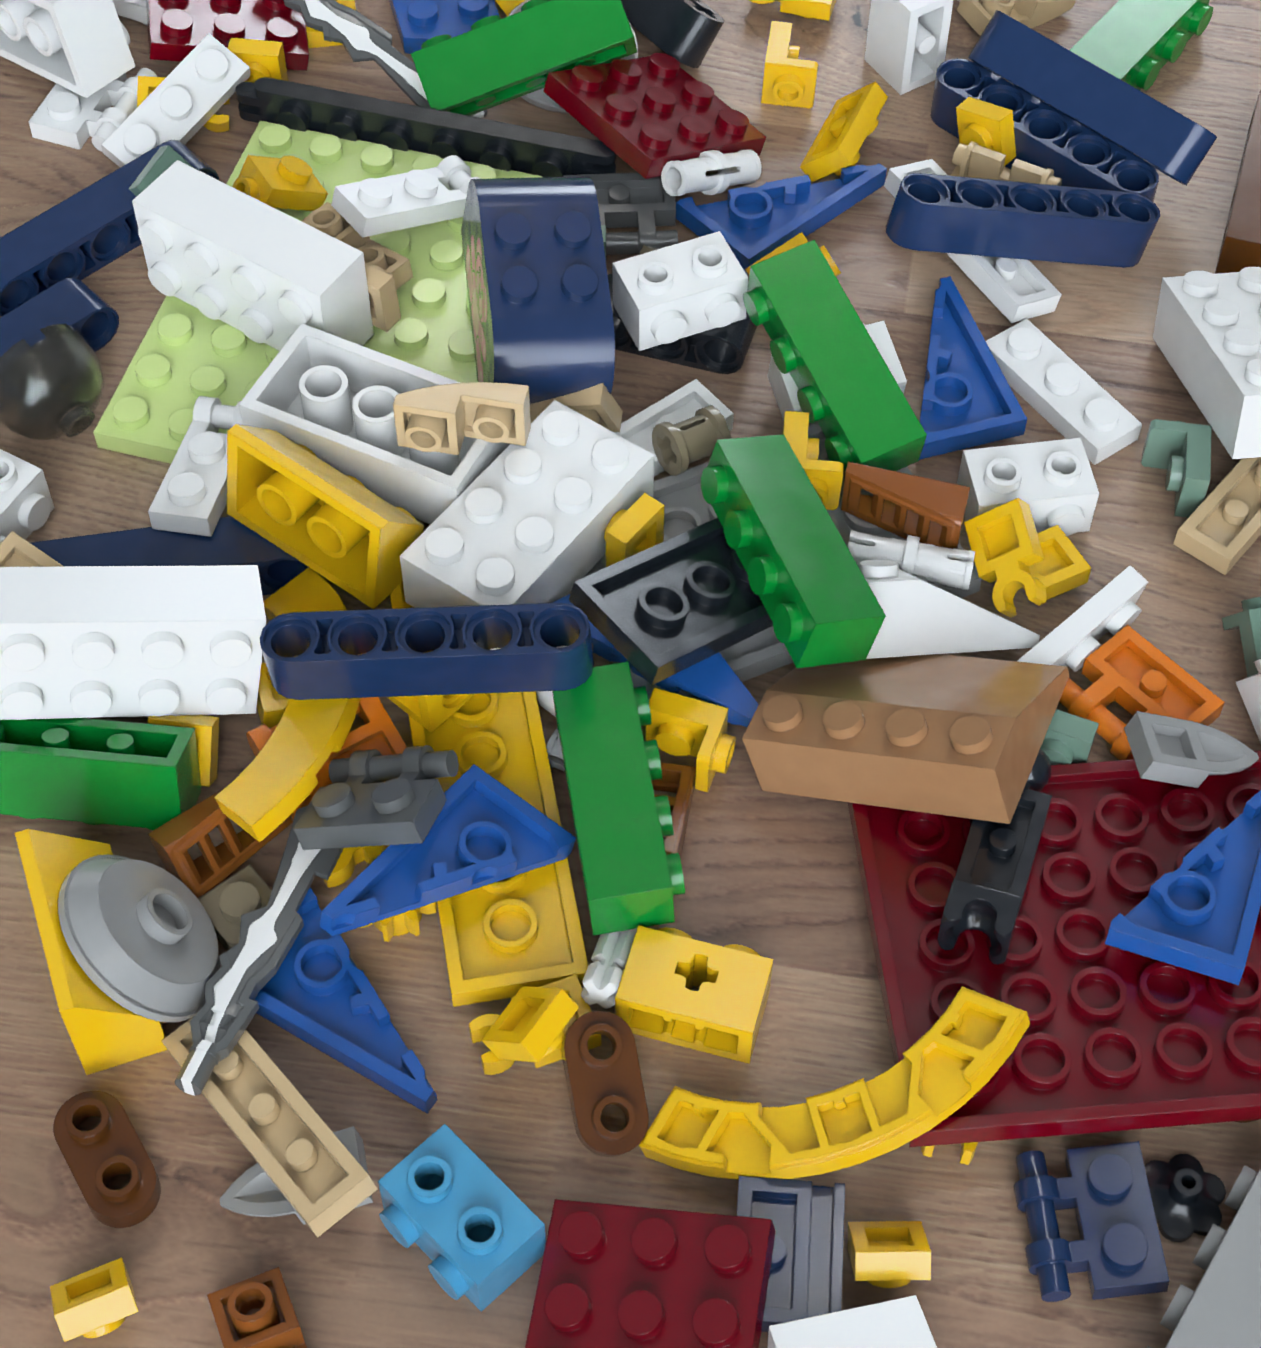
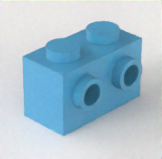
M446 1124L442 1125L378 1180L384 1209L379 1214L382 1223L403 1247L409 1248L415 1242L432 1260L428 1265L430 1273L440 1287L454 1300H458L465 1295L482 1312L544 1255L546 1245L545 1224Z

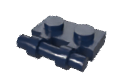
M1139 1141L1067 1149L1065 1163L1068 1177L1055 1178L1048 1175L1045 1155L1041 1151H1026L1017 1155L1016 1163L1020 1180L1013 1187L1018 1210L1026 1212L1031 1243L1025 1248L1028 1269L1031 1274L1038 1276L1043 1301L1057 1302L1069 1298L1071 1290L1068 1273L1086 1271L1093 1300L1167 1292L1170 1280ZM1075 1208L1081 1240L1067 1241L1061 1239L1055 1211Z

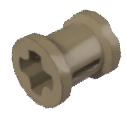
M713 405L697 410L694 417L674 425L670 422L657 424L652 431V445L659 463L666 472L675 476L684 473L690 463L711 456L718 439H731L724 416Z

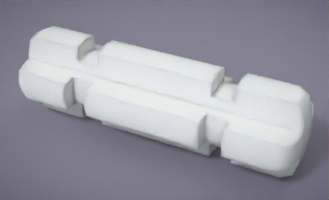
M637 929L600 934L591 957L593 962L588 966L582 980L584 987L581 996L587 1004L598 1003L605 1009L615 1005V996Z

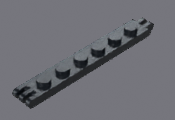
M269 77L260 78L255 83L242 82L235 88L236 97L239 102V115L246 121L259 123L261 120L281 124L289 129L335 135L340 139L355 142L362 140L383 144L391 149L413 150L437 155L443 159L451 155H457L463 161L488 165L494 169L514 170L542 177L616 173V153L602 141Z

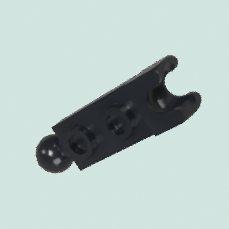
M1041 748L1011 823L1005 824L976 819L972 821L940 923L938 944L944 950L953 949L961 933L966 930L975 929L984 932L989 937L991 942L989 960L996 965L1006 961L1052 795L1039 792L1051 777L1050 759Z

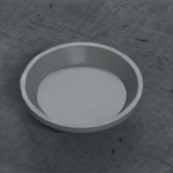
M107 854L90 857L78 864L65 877L58 897V914L61 929L72 955L92 982L113 1001L147 1019L160 1022H180L194 1017L206 1004L205 983L220 969V961L214 926L205 908L192 891L174 875L157 865L118 855Z

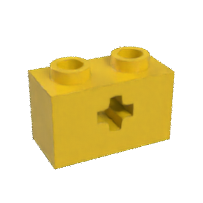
M638 925L615 996V1015L622 1018L635 1035L750 1064L770 993L774 959L760 956L753 949L743 945L729 944L723 947L695 940L687 933L675 928L664 927L655 930ZM693 986H699L698 991H692Z

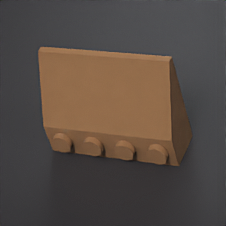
M946 654L873 658L798 669L795 667L766 690L742 739L762 791L1010 824L1070 675L1067 666Z

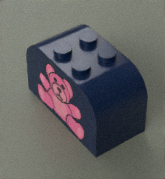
M581 176L471 179L468 185L461 235L478 382L529 386L530 404L578 392L600 383H604L611 394L615 370L614 321L598 199L592 178Z

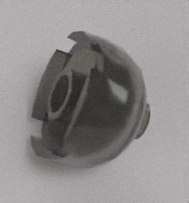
M66 323L49 325L40 329L46 336V339L37 342L32 347L22 339L0 357V422L12 432L33 440H49L64 435L73 437L86 430L95 418L94 410L99 405L105 384L100 361L90 344L79 331Z

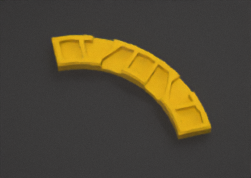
M309 567L263 601L265 613L269 620L292 612L347 611L337 592L323 577ZM360 698L289 699L280 722L266 745L241 774L214 797L223 814L257 841L261 842L296 810L319 783L315 775L325 764L331 752L338 753L344 745L355 720Z
M962 986L948 1009L931 1029L908 1050L902 1053L904 1059L866 1083L864 1078L835 1090L806 1097L807 1103L782 1107H762L760 1102L750 1103L721 1100L674 1086L643 1140L640 1142L639 1147L645 1157L673 1168L709 1177L739 1180V1176L794 1179L821 1175L864 1163L893 1151L930 1131L969 1101L989 1082L1012 1054L1030 1025L1028 1013Z

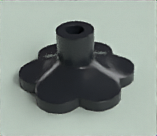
M1178 1154L1170 1159L1169 1162L1153 1160L1145 1164L1159 1231L1166 1239L1172 1242H1184L1193 1233L1207 1236L1213 1223L1220 1226L1222 1214L1219 1206L1226 1195L1225 1185L1216 1175L1204 1172L1202 1165L1195 1157L1189 1154Z

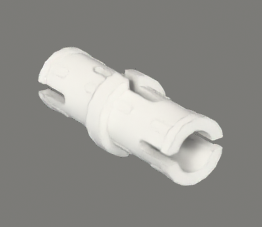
M751 149L725 154L717 150H708L700 153L699 158L667 162L661 172V181L663 188L670 196H682L686 193L700 191L707 195H715L724 192L729 186L755 183L761 175L762 165L757 153ZM718 170L717 174L706 175L707 171Z
M851 530L848 549L859 569L860 562L891 560L898 562V569L926 582L969 590L975 551L920 543V537L908 535L907 540L873 536L872 534Z

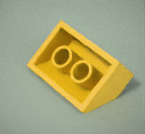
M235 424L227 431V514L361 602L375 609L403 581L400 555L423 533L424 525L418 522L407 510L388 503L366 489L355 477L344 475L319 459L308 447L294 443L275 430Z
M33 829L15 832L59 1012L86 1075L167 1050L162 1043V1040L166 1038L162 1024L166 1022L155 1021L137 1015L125 1009L102 992L77 963L61 929L58 914V897L65 877L78 864L90 857L107 854L114 855L110 844Z

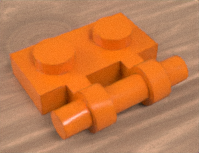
M1126 625L1085 658L1081 674L1093 684L1084 690L1072 679L1068 678L1059 701L1068 709L1067 713L1099 723L1096 733L1112 745L1110 753L1119 760H1131L1134 757L1124 730L1126 724L1106 708L1113 701H1116L1133 716L1137 711L1194 721L1207 726L1220 716L1225 703L1129 625Z

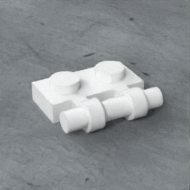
M141 68L135 77L127 78L125 73L88 98L56 83L28 121L32 137L80 150L91 136L94 147L102 151V143L137 108L138 76L157 77V75L148 68Z

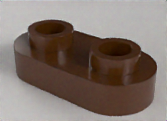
M592 1011L580 1016L567 1029L562 1041V1059L575 1131L579 1140L588 1150L597 1155L615 1157L631 1151L643 1140L648 1128L649 1114L632 1030L622 1018L611 1012ZM602 1034L609 1038L612 1043V1054L609 1058L600 1060L594 1058L589 1053L587 1043L590 1036ZM607 1105L618 1106L625 1114V1125L619 1132H611L601 1123L600 1115L603 1108Z
M86 1091L67 1100L55 1116L53 1133L92 1214L101 1223L114 1228L131 1227L144 1221L154 1211L159 1202L161 1185L155 1168L123 1106L114 1096L103 1091ZM93 1116L101 1118L96 1128L90 1131L78 1130L80 1123L86 1118ZM120 1174L131 1176L130 1182L124 1188L119 1190L107 1188L110 1180Z

